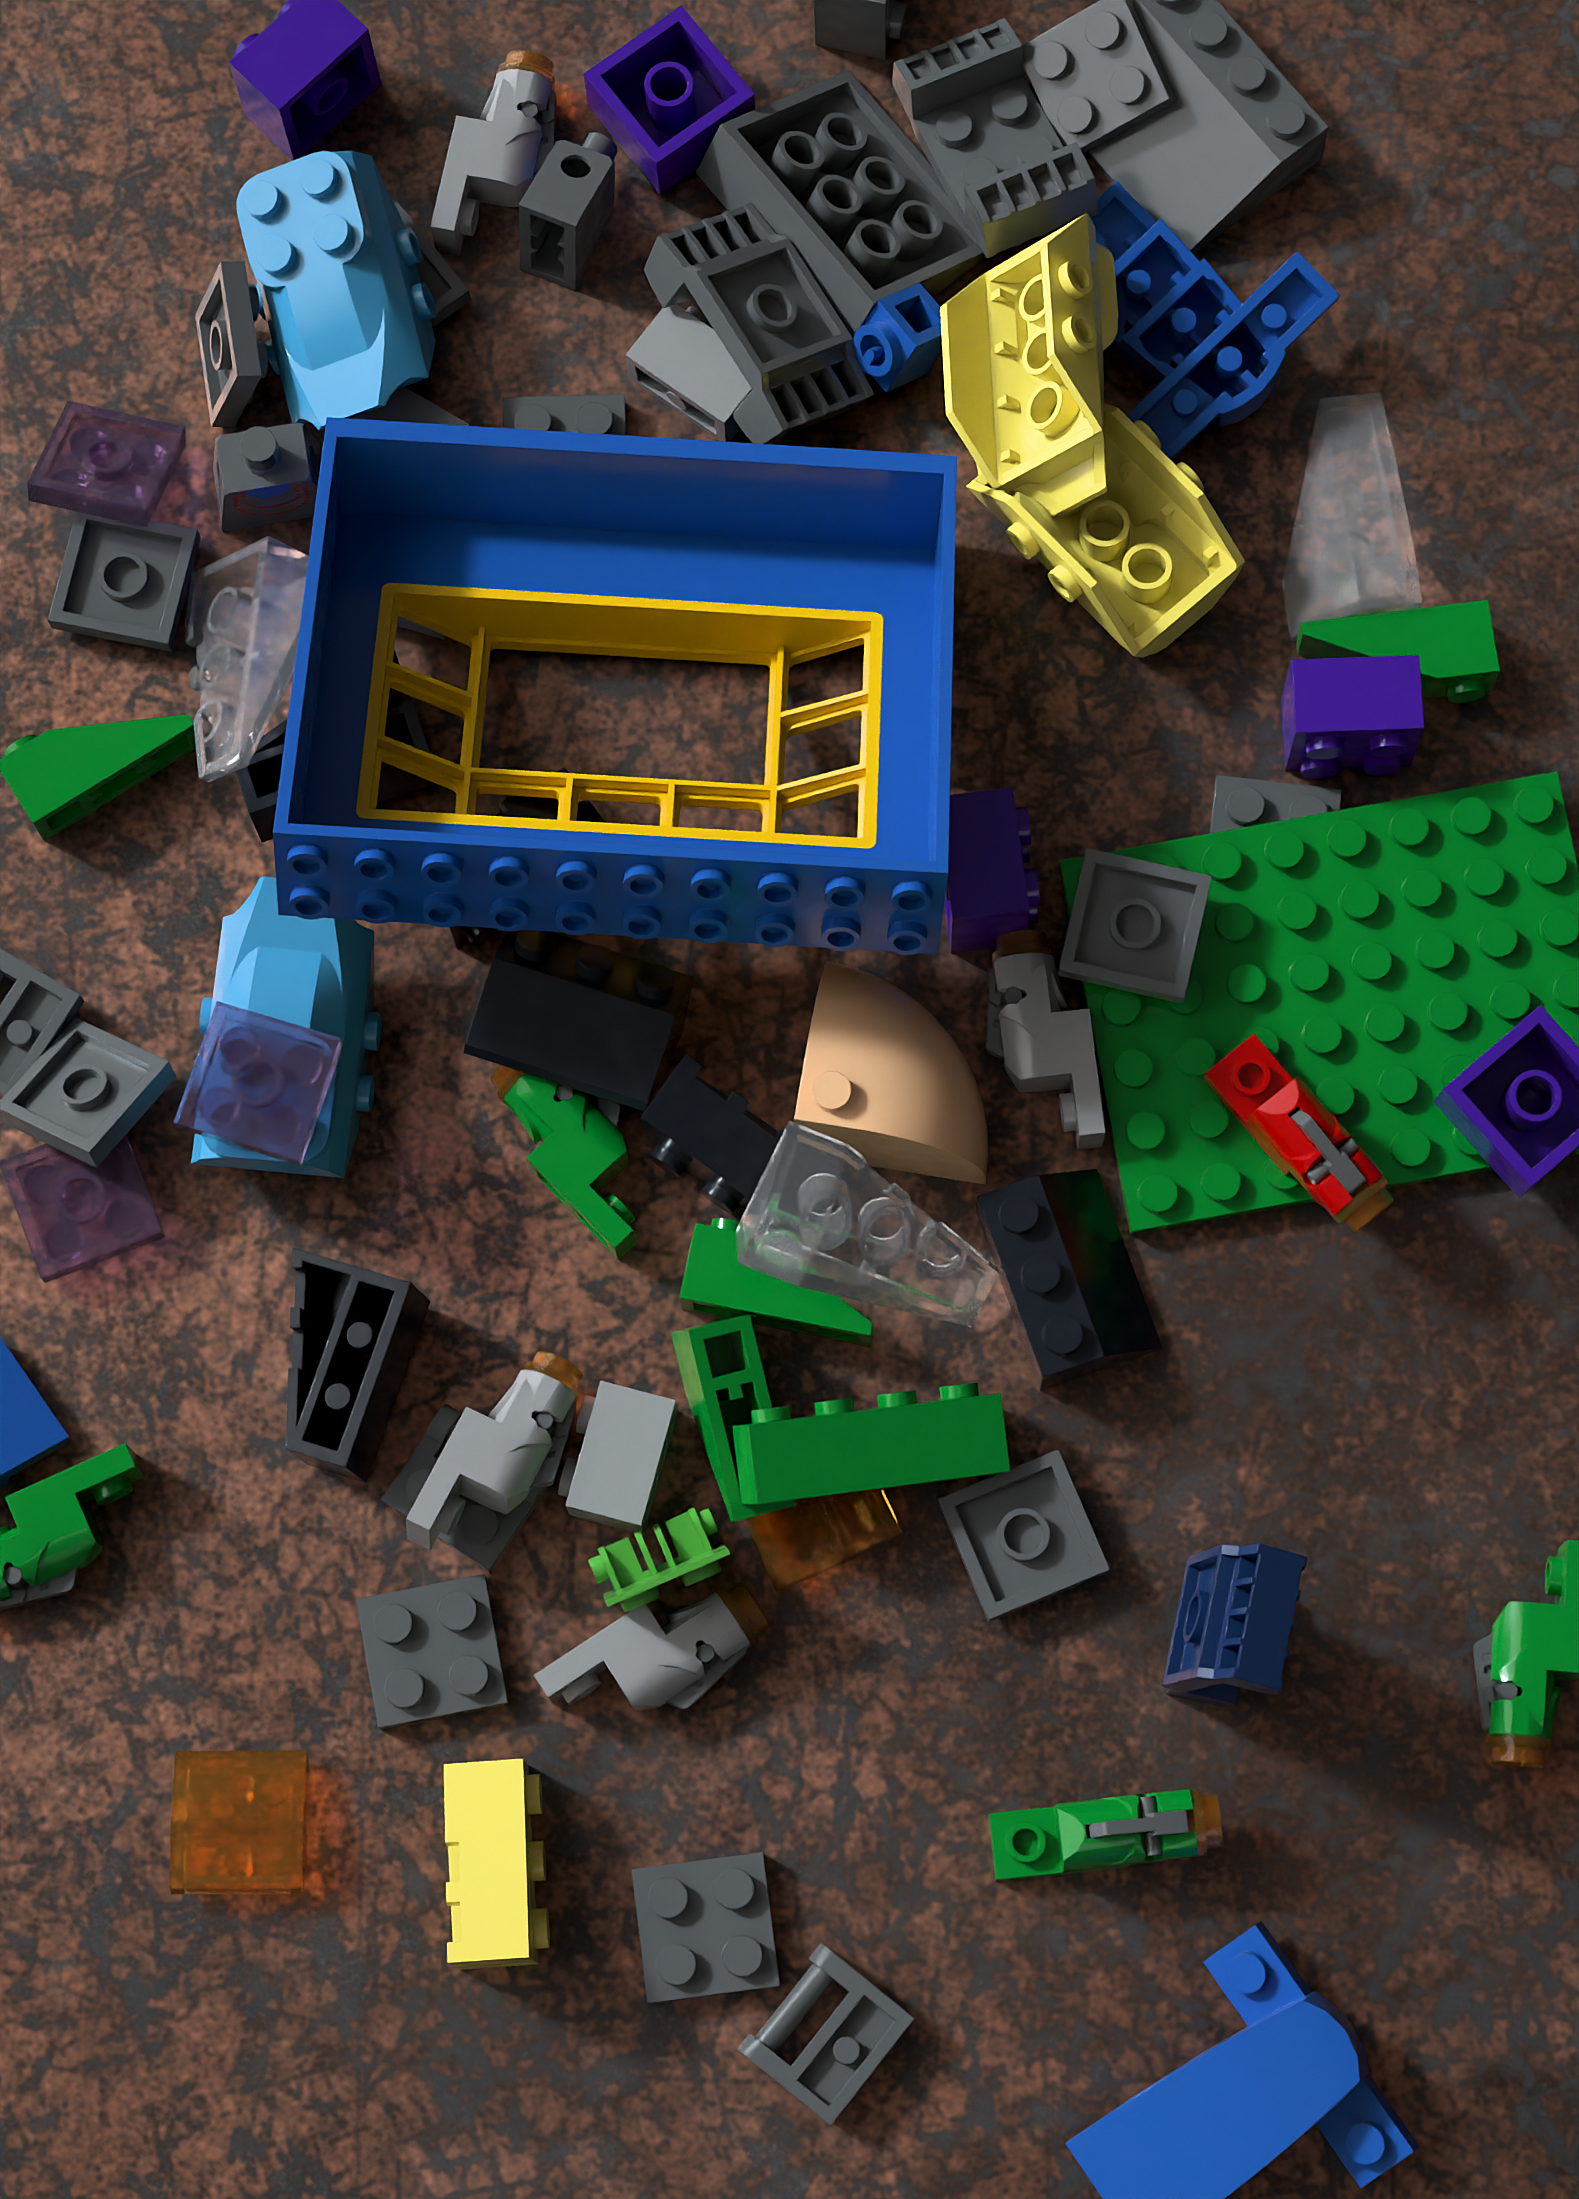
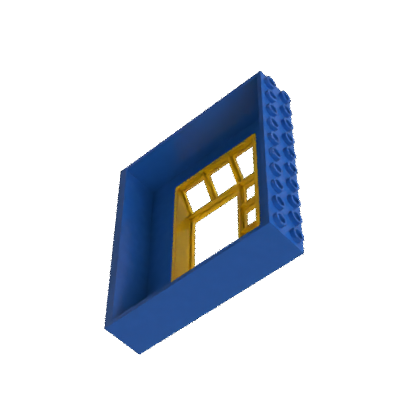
M327 417L273 828L278 915L298 916L308 920L320 918L364 920L375 924L386 922L431 924L442 928L469 926L497 928L503 931L564 932L569 935H621L636 939H650L653 937L688 939L702 943H716L719 941L755 943L769 947H782L785 945L823 947L835 951L856 949L890 951L902 955H914L917 953L938 954L949 857L957 456ZM398 616L466 644L471 648L467 691L393 662ZM864 644L862 691L787 710L789 669L793 665ZM494 649L766 665L770 668L764 785L479 768L491 651ZM390 688L457 715L464 720L460 765L385 736ZM862 716L860 764L784 784L785 743L788 738ZM381 762L453 790L457 794L455 814L376 809ZM859 790L857 838L781 833L782 815L785 811ZM480 794L555 798L559 801L557 820L475 815L476 798ZM582 800L656 804L661 808L660 826L577 821L578 804ZM684 806L757 810L763 814L762 832L679 827L680 809Z

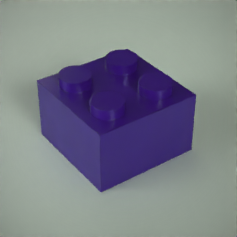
M288 0L281 8L278 18L260 34L255 33L245 38L237 47L233 58L229 61L245 117L292 161L301 158L382 85L368 28L338 0Z
M682 5L583 74L588 107L659 194H662L699 167L722 123L755 110V94Z
M1419 655L1291 659L1281 697L1285 771H1301V776L1320 779L1332 777L1342 769H1364V773L1369 776H1389L1401 772L1402 767H1410L1424 730Z
M1013 787L950 795L948 878L944 905L951 953L1024 945L1027 940L1028 924L1038 923L1037 906H1040V895L1036 868L1024 869L1023 863H1029L1028 845H1031L1029 815L1027 806L1015 808Z
M1541 1005L1444 1087L1433 1101L1519 1199L1579 1147V1047Z

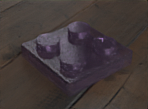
M67 401L27 482L28 500L148 527L186 446L185 426Z
M217 1001L176 1114L175 1125L177 1128L301 1166L343 1047L341 1038Z
M128 1133L97 1168L48 1144H43L0 1161V1167L40 1278L45 1283L165 1237Z

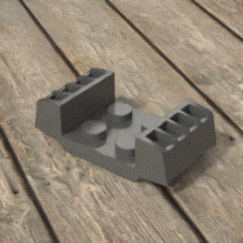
M1005 18L894 62L892 85L910 119L915 137L965 228L970 229L987 259L1013 246H1020L1025 241L1038 236L1042 237L1050 231L1067 225L1085 213H1088L1090 217L1099 213L1095 177L1077 142L1063 147L1023 75L1022 44Z
M751 202L737 209L725 211L720 215L703 219L698 223L686 225L681 229L667 234L664 233L657 237L644 267L648 281L663 308L694 298L752 388V391L732 414L736 423L752 443L768 444L848 412L874 395L854 356L853 338L789 238L776 234Z

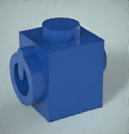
M917 283L878 300L863 325L855 332L853 349L856 360L863 373L872 375L886 393L927 375L942 353L940 306L922 284Z

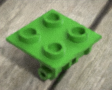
M693 1507L685 1513L664 1521L679 1555L675 1558L671 1555L659 1524L652 1525L666 1558V1562L657 1566L653 1563L640 1530L635 1532V1538L648 1566V1569L642 1571L628 1537L608 1546L597 1548L600 1555L588 1559L598 1584L608 1579L613 1584L614 1590L603 1594L607 1607L620 1602L623 1611L628 1612L660 1598L657 1586L680 1576L685 1586H688L722 1571L718 1559L730 1555V1552L723 1543L712 1548L707 1537L718 1533V1529L709 1508L696 1513Z

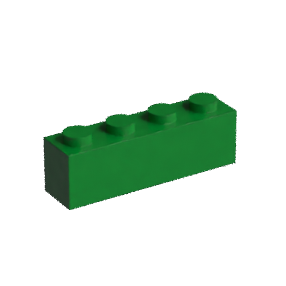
M977 1382L939 1387L941 1400L918 1403L916 1390L877 1395L878 1408L854 1410L853 1398L815 1402V1416L791 1418L790 1406L751 1410V1424L732 1426L741 1503L764 1504L1010 1472L1001 1393L979 1395Z

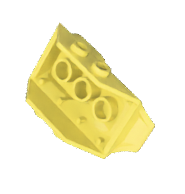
M1085 213L979 276L940 307L946 416L993 489L1020 492L1041 504L1052 516H1063L1107 492L1104 449L1103 350L1111 345L1118 330L1115 265L1113 255L1109 249L1096 242L1095 225L1088 213Z
M1104 403L1106 493L1063 516H1052L1041 504L1020 492L993 489L978 465V476L966 487L1007 528L1006 535L1013 547L1026 559H1031L1035 556L1050 571L1048 578L1063 598L1069 602L1077 599L1122 647L1127 649L1133 656L1144 658L1166 648L1210 611L1234 582L1245 560L1203 493L1204 486L1196 473L1183 462L1175 465L1160 450L1161 443L1147 424L1141 420L1133 423L1119 408Z

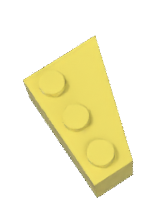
M524 1759L444 1764L445 1844L448 1847L450 1882H446L447 1906H451L453 1942L447 1943V1963L459 1970L539 1964L538 1949L550 1948L548 1909L536 1908L535 1881H546L544 1841H532L531 1815L542 1814L543 1811L540 1774L529 1775L528 1764Z

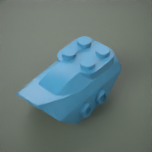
M355 151L315 152L257 174L249 179L240 189L236 201L237 215L250 268L257 279V284L255 285L259 296V314L264 320H267L271 339L265 342L267 357L273 370L281 376L292 423L305 424L310 422L319 431L325 428L327 417L351 419L386 406L388 399L395 390L428 378L436 343L430 319L437 316L436 305L428 286L420 281L416 264L423 260L419 241L411 227H405L372 156Z
M260 877L244 904L234 914L223 917L213 998L204 997L200 1010V1034L208 1035L205 1059L196 1058L192 1071V1095L200 1098L191 1164L344 1178L359 1131L361 1111L371 1112L375 1077L374 1074L366 1073L368 1051H378L382 1034V1014L373 1012L374 930L361 926L356 920L320 918L308 920L298 916L278 915L276 877Z

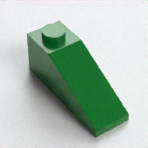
M1488 600L1301 622L1296 640L1297 655L1309 659L1419 655L1422 696L1427 698L1448 697V701L1452 703H1465L1485 696V692L1492 691L1500 672Z
M188 714L50 729L39 736L31 734L13 742L6 749L5 756L0 759V773L41 838L45 841L204 743Z
M713 1218L711 1226L695 1223L679 1296L682 1310L724 1319L750 1315L752 1324L871 1348L873 1323L759 1235L749 1234L750 1227L748 1225L724 1218Z
M750 1315L730 1317L671 1332L685 1394L731 1522L796 1506L795 1499L764 1504L741 1503L732 1426L751 1424V1410L772 1408Z

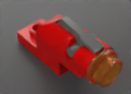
M1252 1034L1204 1073L1203 1079L1285 1176L1291 1172L1312 1198L1323 1206L1339 1225L1346 1222L1351 1230L1357 1233L1395 1201L1385 1189L1390 1183L1385 1179L1382 1171L1365 1151L1354 1142L1352 1136L1337 1118L1321 1104L1299 1077L1291 1078L1255 1034Z

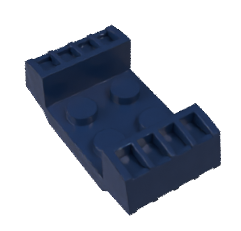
M1260 1543L1243 1546L1222 1544L1188 1556L1162 1686L1167 1688L1166 1695L1217 1706L1236 1705L1240 1687L1274 1696L1279 1695L1283 1686V1681L1281 1680L1283 1665L1289 1655V1650H1287L1289 1634L1295 1625V1620H1292L1295 1604L1301 1594V1590L1298 1589L1301 1573L1306 1568L1308 1557Z

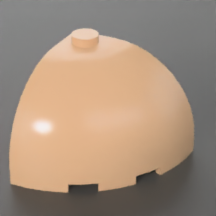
M827 961L820 979L808 1036L794 1115L795 1137L824 1159L986 1185L988 1130L983 1102L973 1073L952 1036L918 1001L895 985L857 968Z

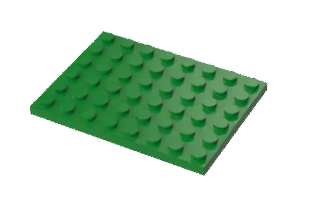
M1557 771L1108 851V853L1212 876L1183 1004L1081 981L1086 1009H1090L1096 1062L1130 1235L1315 1202L1291 1172L1286 1176L1281 1172L1203 1079L1204 1073L1252 1034L1259 1038L1292 1079L1299 1077L1321 1104L1337 1118L1352 1136L1354 1142L1365 1151L1382 1171L1384 1176L1367 1192L1493 1169L1433 1101L1444 1087L1538 1006L1541 1005L1579 1047V870ZM1084 856L1059 860L1058 864L1069 921ZM1579 1147L1570 1155L1579 1154ZM1355 1190L1351 1195L1360 1194V1192Z

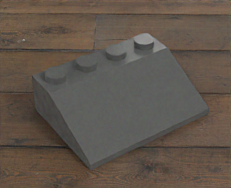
M1132 0L1177 101L1085 154L1111 184L1117 180L1156 222L1161 218L1191 253L1195 254L1319 162L1323 157L1329 127L1217 0ZM1030 82V83H1029V86H1030L1031 90L1033 91L1034 95L1038 98V96H1037V94H1036V92H1035V90H1034V88H1033V85H1032V83Z
M849 70L722 123L696 171L697 175L728 211L751 202L776 234L789 238L852 338H854L855 332L863 325L878 300L917 283H921L933 298L987 259L970 229L965 228L931 164Z

